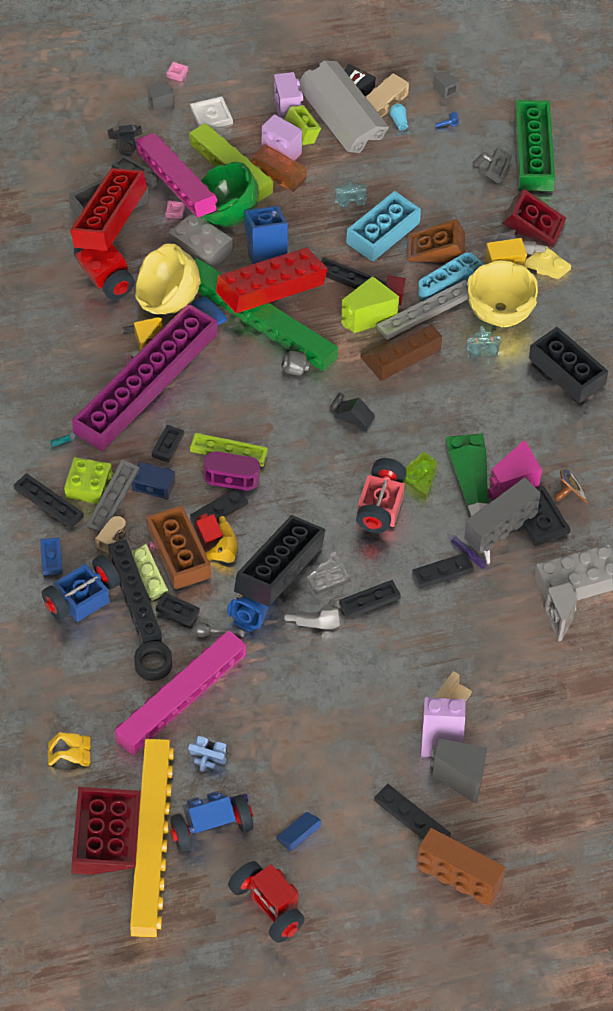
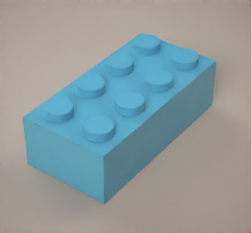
M394 191L347 229L346 244L374 262L420 224L421 209Z

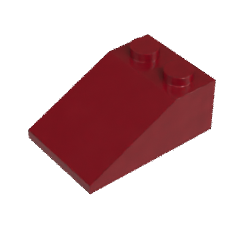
M523 189L514 197L502 224L509 229H515L517 234L554 245L566 217Z

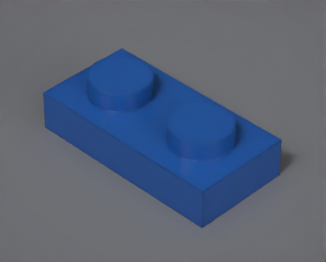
M60 537L40 539L43 576L63 574Z

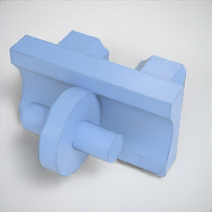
M197 736L194 744L189 745L188 751H190V755L198 757L195 758L194 763L200 765L201 772H205L207 767L214 769L215 763L226 764V744L215 742L212 751L206 749L209 740Z

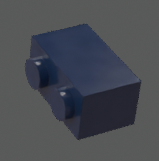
M138 462L137 466L140 470L132 483V491L168 500L175 484V471L169 468L154 466L150 463Z

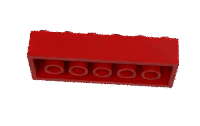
M116 168L109 170L70 229L74 248L108 251L147 190L144 171Z
M306 247L219 275L216 293L235 313H239L324 285L327 267Z

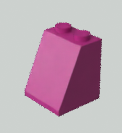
M522 441L492 468L491 477L489 478L490 487L488 488V494L491 499L495 500L524 477L536 489L539 488L542 469L526 441Z

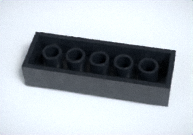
M291 515L237 572L234 592L269 607L322 548L326 529Z

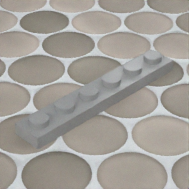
M464 280L378 323L377 330L386 340H389L469 299L468 281Z

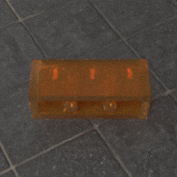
M266 144L252 156V163L284 188L294 192L306 181V167Z

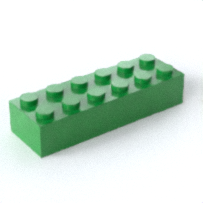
M516 100L514 121L518 191L523 189L526 191H553L555 166L550 100Z

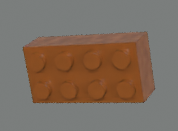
M183 505L146 517L148 534L174 590L211 578V564Z
M430 828L418 848L416 867L423 873L431 874L437 877L440 882L450 884L456 887L459 892L467 893L478 902L491 906L503 886L505 866L433 828Z

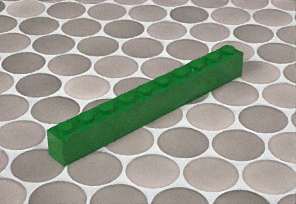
M198 258L194 260L200 274L198 292L202 296L208 297L215 304L222 306L229 313L239 317L243 322L252 325L257 331L269 336L271 340L283 345L284 348L305 353L307 360L314 367L325 371L338 358V346L270 303L235 313L216 293L218 276L222 273Z

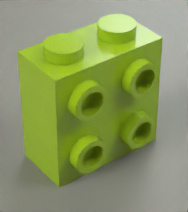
M74 457L64 487L65 498L98 504L114 475L111 464Z

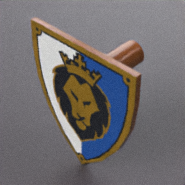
M561 469L560 483L562 490L554 495V498L559 502L573 490L587 504L586 495L574 475L568 469Z

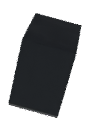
M358 397L341 402L334 414V418L367 431L375 419V414Z

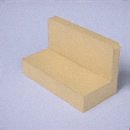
M453 671L433 698L465 699L466 702L471 696L472 691L459 684L460 675Z

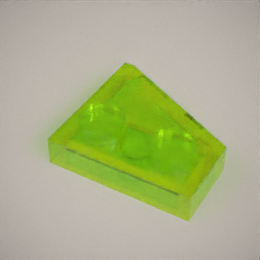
M426 452L421 453L405 467L406 477L404 482L424 498H427L438 467V461Z

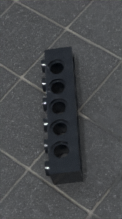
M127 539L108 544L109 559L119 575V586L140 644L142 645L149 641L162 642L161 630Z

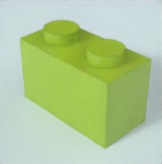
M304 105L290 107L284 120L302 130V145L314 144L321 127Z

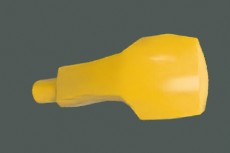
M221 516L218 518L223 538L205 554L208 560L232 563L238 554V539L232 527L226 521V517Z

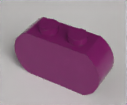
M218 451L211 452L204 458L203 479L209 485L249 491L256 488L259 484L260 463L254 457Z

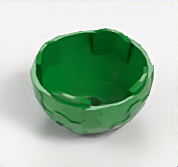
M231 162L226 165H217L210 169L201 179V182L217 198V203H215L216 211L201 216L208 223L221 227L237 226L244 221V210L256 208L259 196L258 183L251 170L244 163Z

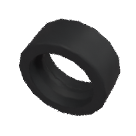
M146 642L140 645L135 652V670L143 679L156 681L165 678L172 669V654L168 646L162 642ZM156 653L165 658V663L161 667L151 669L143 666L141 660L148 654Z

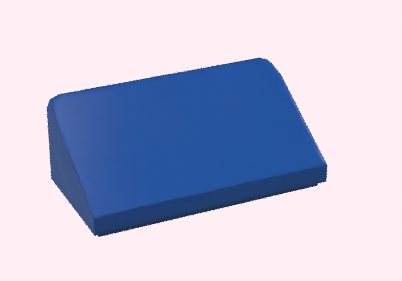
M305 812L276 838L291 852L321 827V820L315 815Z

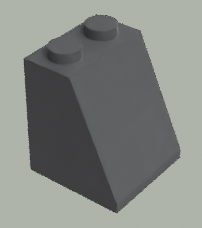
M438 738L437 746L433 745L431 752L430 768H433L432 776L468 800L477 803L487 748Z

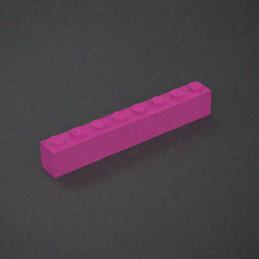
M152 133L136 139L138 155L197 218L216 211L215 203H217V198L215 194L211 193L208 187L201 182L200 178L196 177L192 170L186 167L184 161H181L177 154L173 153L170 147L164 144L162 138Z
M229 630L224 635L221 634L214 644L202 651L197 659L191 660L182 672L176 673L172 681L164 684L156 695L149 697L139 710H134L125 722L117 725L115 741L133 756L145 745V739H152L246 655V644Z

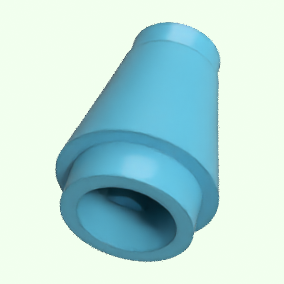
M402 104L393 105L390 108L389 114L398 129L405 130L408 127L406 108Z

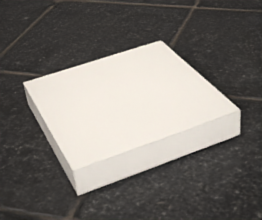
M222 96L190 104L191 112L198 127L204 123L213 129L233 124L232 116Z

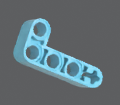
M464 253L419 280L418 298L424 301L465 279L468 281L470 275L484 264L472 253Z

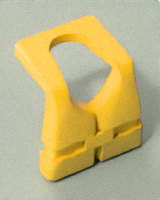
M59 732L48 742V765H53L59 758H63L88 767L90 765L89 750L91 748V738L86 735L79 736L76 733ZM60 739L64 740L70 747L67 751H59L53 754V748Z

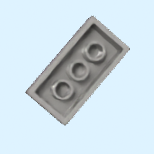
M609 544L536 564L534 578L545 602L548 588L566 583H571L572 588L576 589L578 600L613 591V552Z

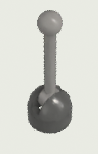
M198 621L197 637L204 638L209 636L210 633L225 634L228 631L211 629L208 623ZM242 629L238 631L229 630L234 635H238L239 637H243L245 635V632Z

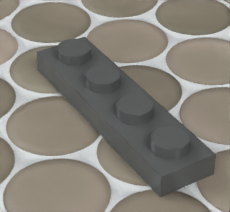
M123 459L121 460L86 524L87 528L100 533L108 521L115 516L140 470L138 466Z

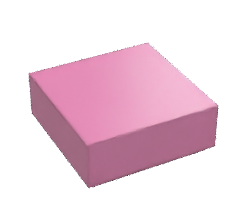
M172 62L166 77L182 82L188 72V66Z
M168 200L165 213L166 218L183 219L186 205L183 202Z

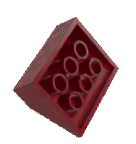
M78 787L71 873L94 875L136 868L141 791Z

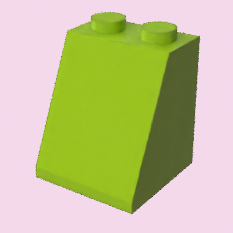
M372 276L342 300L341 323L353 333L377 327L378 323L398 314L399 296Z

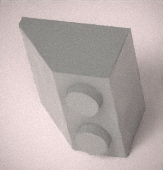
M571 583L551 587L547 590L544 611L558 642L563 640L573 621L576 602L579 599L576 589L572 588Z

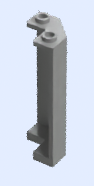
M324 60L319 63L320 67L313 71L309 69L303 74L299 81V90L302 91L303 95L347 152L360 153L368 140H381L384 137L389 126L337 61Z

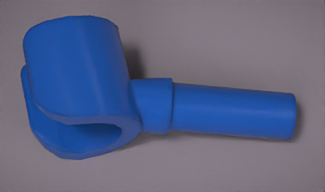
M450 113L449 119L435 123L436 127L446 124L457 126L459 123L458 113Z

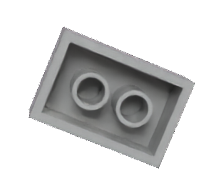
M193 213L189 214L169 232V244H176L189 254L193 260L198 258L212 268H216L233 253V238L201 217L197 218Z

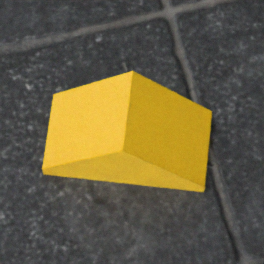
M158 317L134 322V334L140 351L163 329L162 318Z

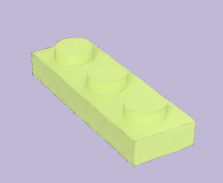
M147 544L133 550L131 553L149 598L154 601L162 597L165 592L169 593Z

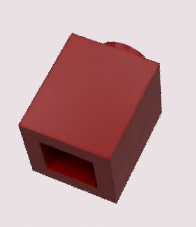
M208 514L197 517L198 521L193 524L202 546L216 541L223 536L214 514L210 516Z

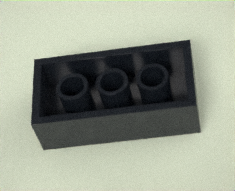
M555 327L530 345L529 359L579 403L606 385L608 370L560 328Z

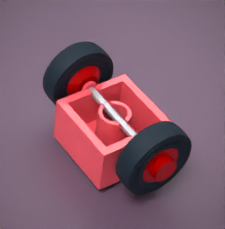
M380 458L374 462L372 476H367L358 503L356 522L361 528L373 533H383L390 526H395L404 498L405 484L403 482L406 477V468L400 462L391 458Z

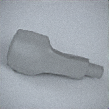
M511 229L506 232H500L496 241L516 239V230ZM523 241L527 254L534 255L535 251L542 253L546 251V246L537 245L536 241Z
M330 599L329 603L321 608V611L313 613L297 611L296 614L286 613L285 621H296L298 626L334 629L340 626L341 614L339 608L335 605V601Z

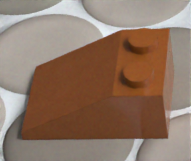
M457 219L408 233V261L448 263L465 253V231Z

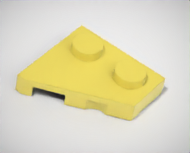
M546 246L545 253L536 252L526 260L525 268L537 270L538 274L549 275L552 278L559 279L570 271L571 265Z

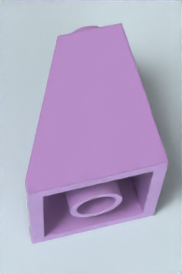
M424 697L421 758H431L433 745L437 746L438 738L463 743L465 699Z

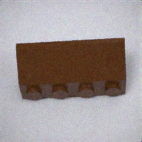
M418 324L361 354L360 357L374 374L383 381L441 350L442 335L432 324Z

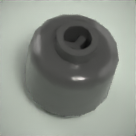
M289 351L287 354H284L281 367L284 368L286 374L302 376L304 371H308L310 365L306 354L297 351Z

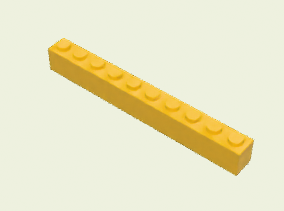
M145 739L130 924L131 936L157 937V929L162 928V916H158L159 910H163V897H160V890H164L165 878H161V873L166 871V859L163 858V852H167V840H164V833L168 834L169 821H165L166 815H170V802H167V796L171 797V784H168V778H172L173 766H169L170 760H174V748H170V740Z

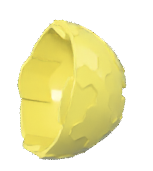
M164 244L159 249L150 252L143 260L136 282L135 297L142 309L154 314L167 315L180 312L187 304L192 303L200 285V274L196 262L176 244Z
M493 261L480 266L468 279L469 305L480 320L491 325L504 328L519 324L530 315L536 306L538 295L537 280L533 273H530L522 265H517L510 261ZM502 307L505 310L499 311L496 308Z

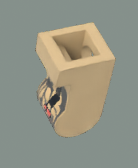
M115 516L108 521L95 538L97 549L109 554L108 544L117 542L125 536L126 523L124 518Z

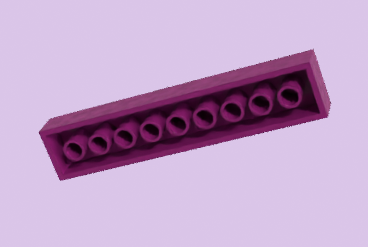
M187 304L72 419L73 433L103 452L217 335V320Z

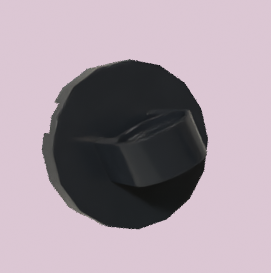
M137 125L118 126L119 129L116 131L113 128L107 131L108 139L117 140L118 149L121 154L131 155L136 149L134 137L142 134L141 126H138V128ZM124 143L131 145L130 152L124 151Z

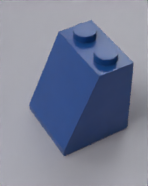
M279 206L244 210L248 255L252 264L287 254L288 223Z

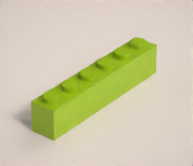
M204 123L189 133L190 145L212 165H226L231 162L244 163L251 170L258 183V202L273 193V180L271 177L265 175L258 166L251 163L246 156H243L236 147L230 145L224 137L217 134L212 127L210 128Z

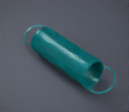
M67 434L48 442H51V448L70 442L71 436Z

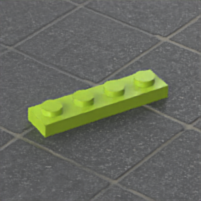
M200 433L194 434L190 446V452L204 455L218 451L254 457L259 461L261 467L264 466L268 454L267 447Z

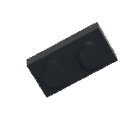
M166 425L152 451V457L169 463L184 436V430Z
M165 592L156 605V612L191 627L200 612V608Z

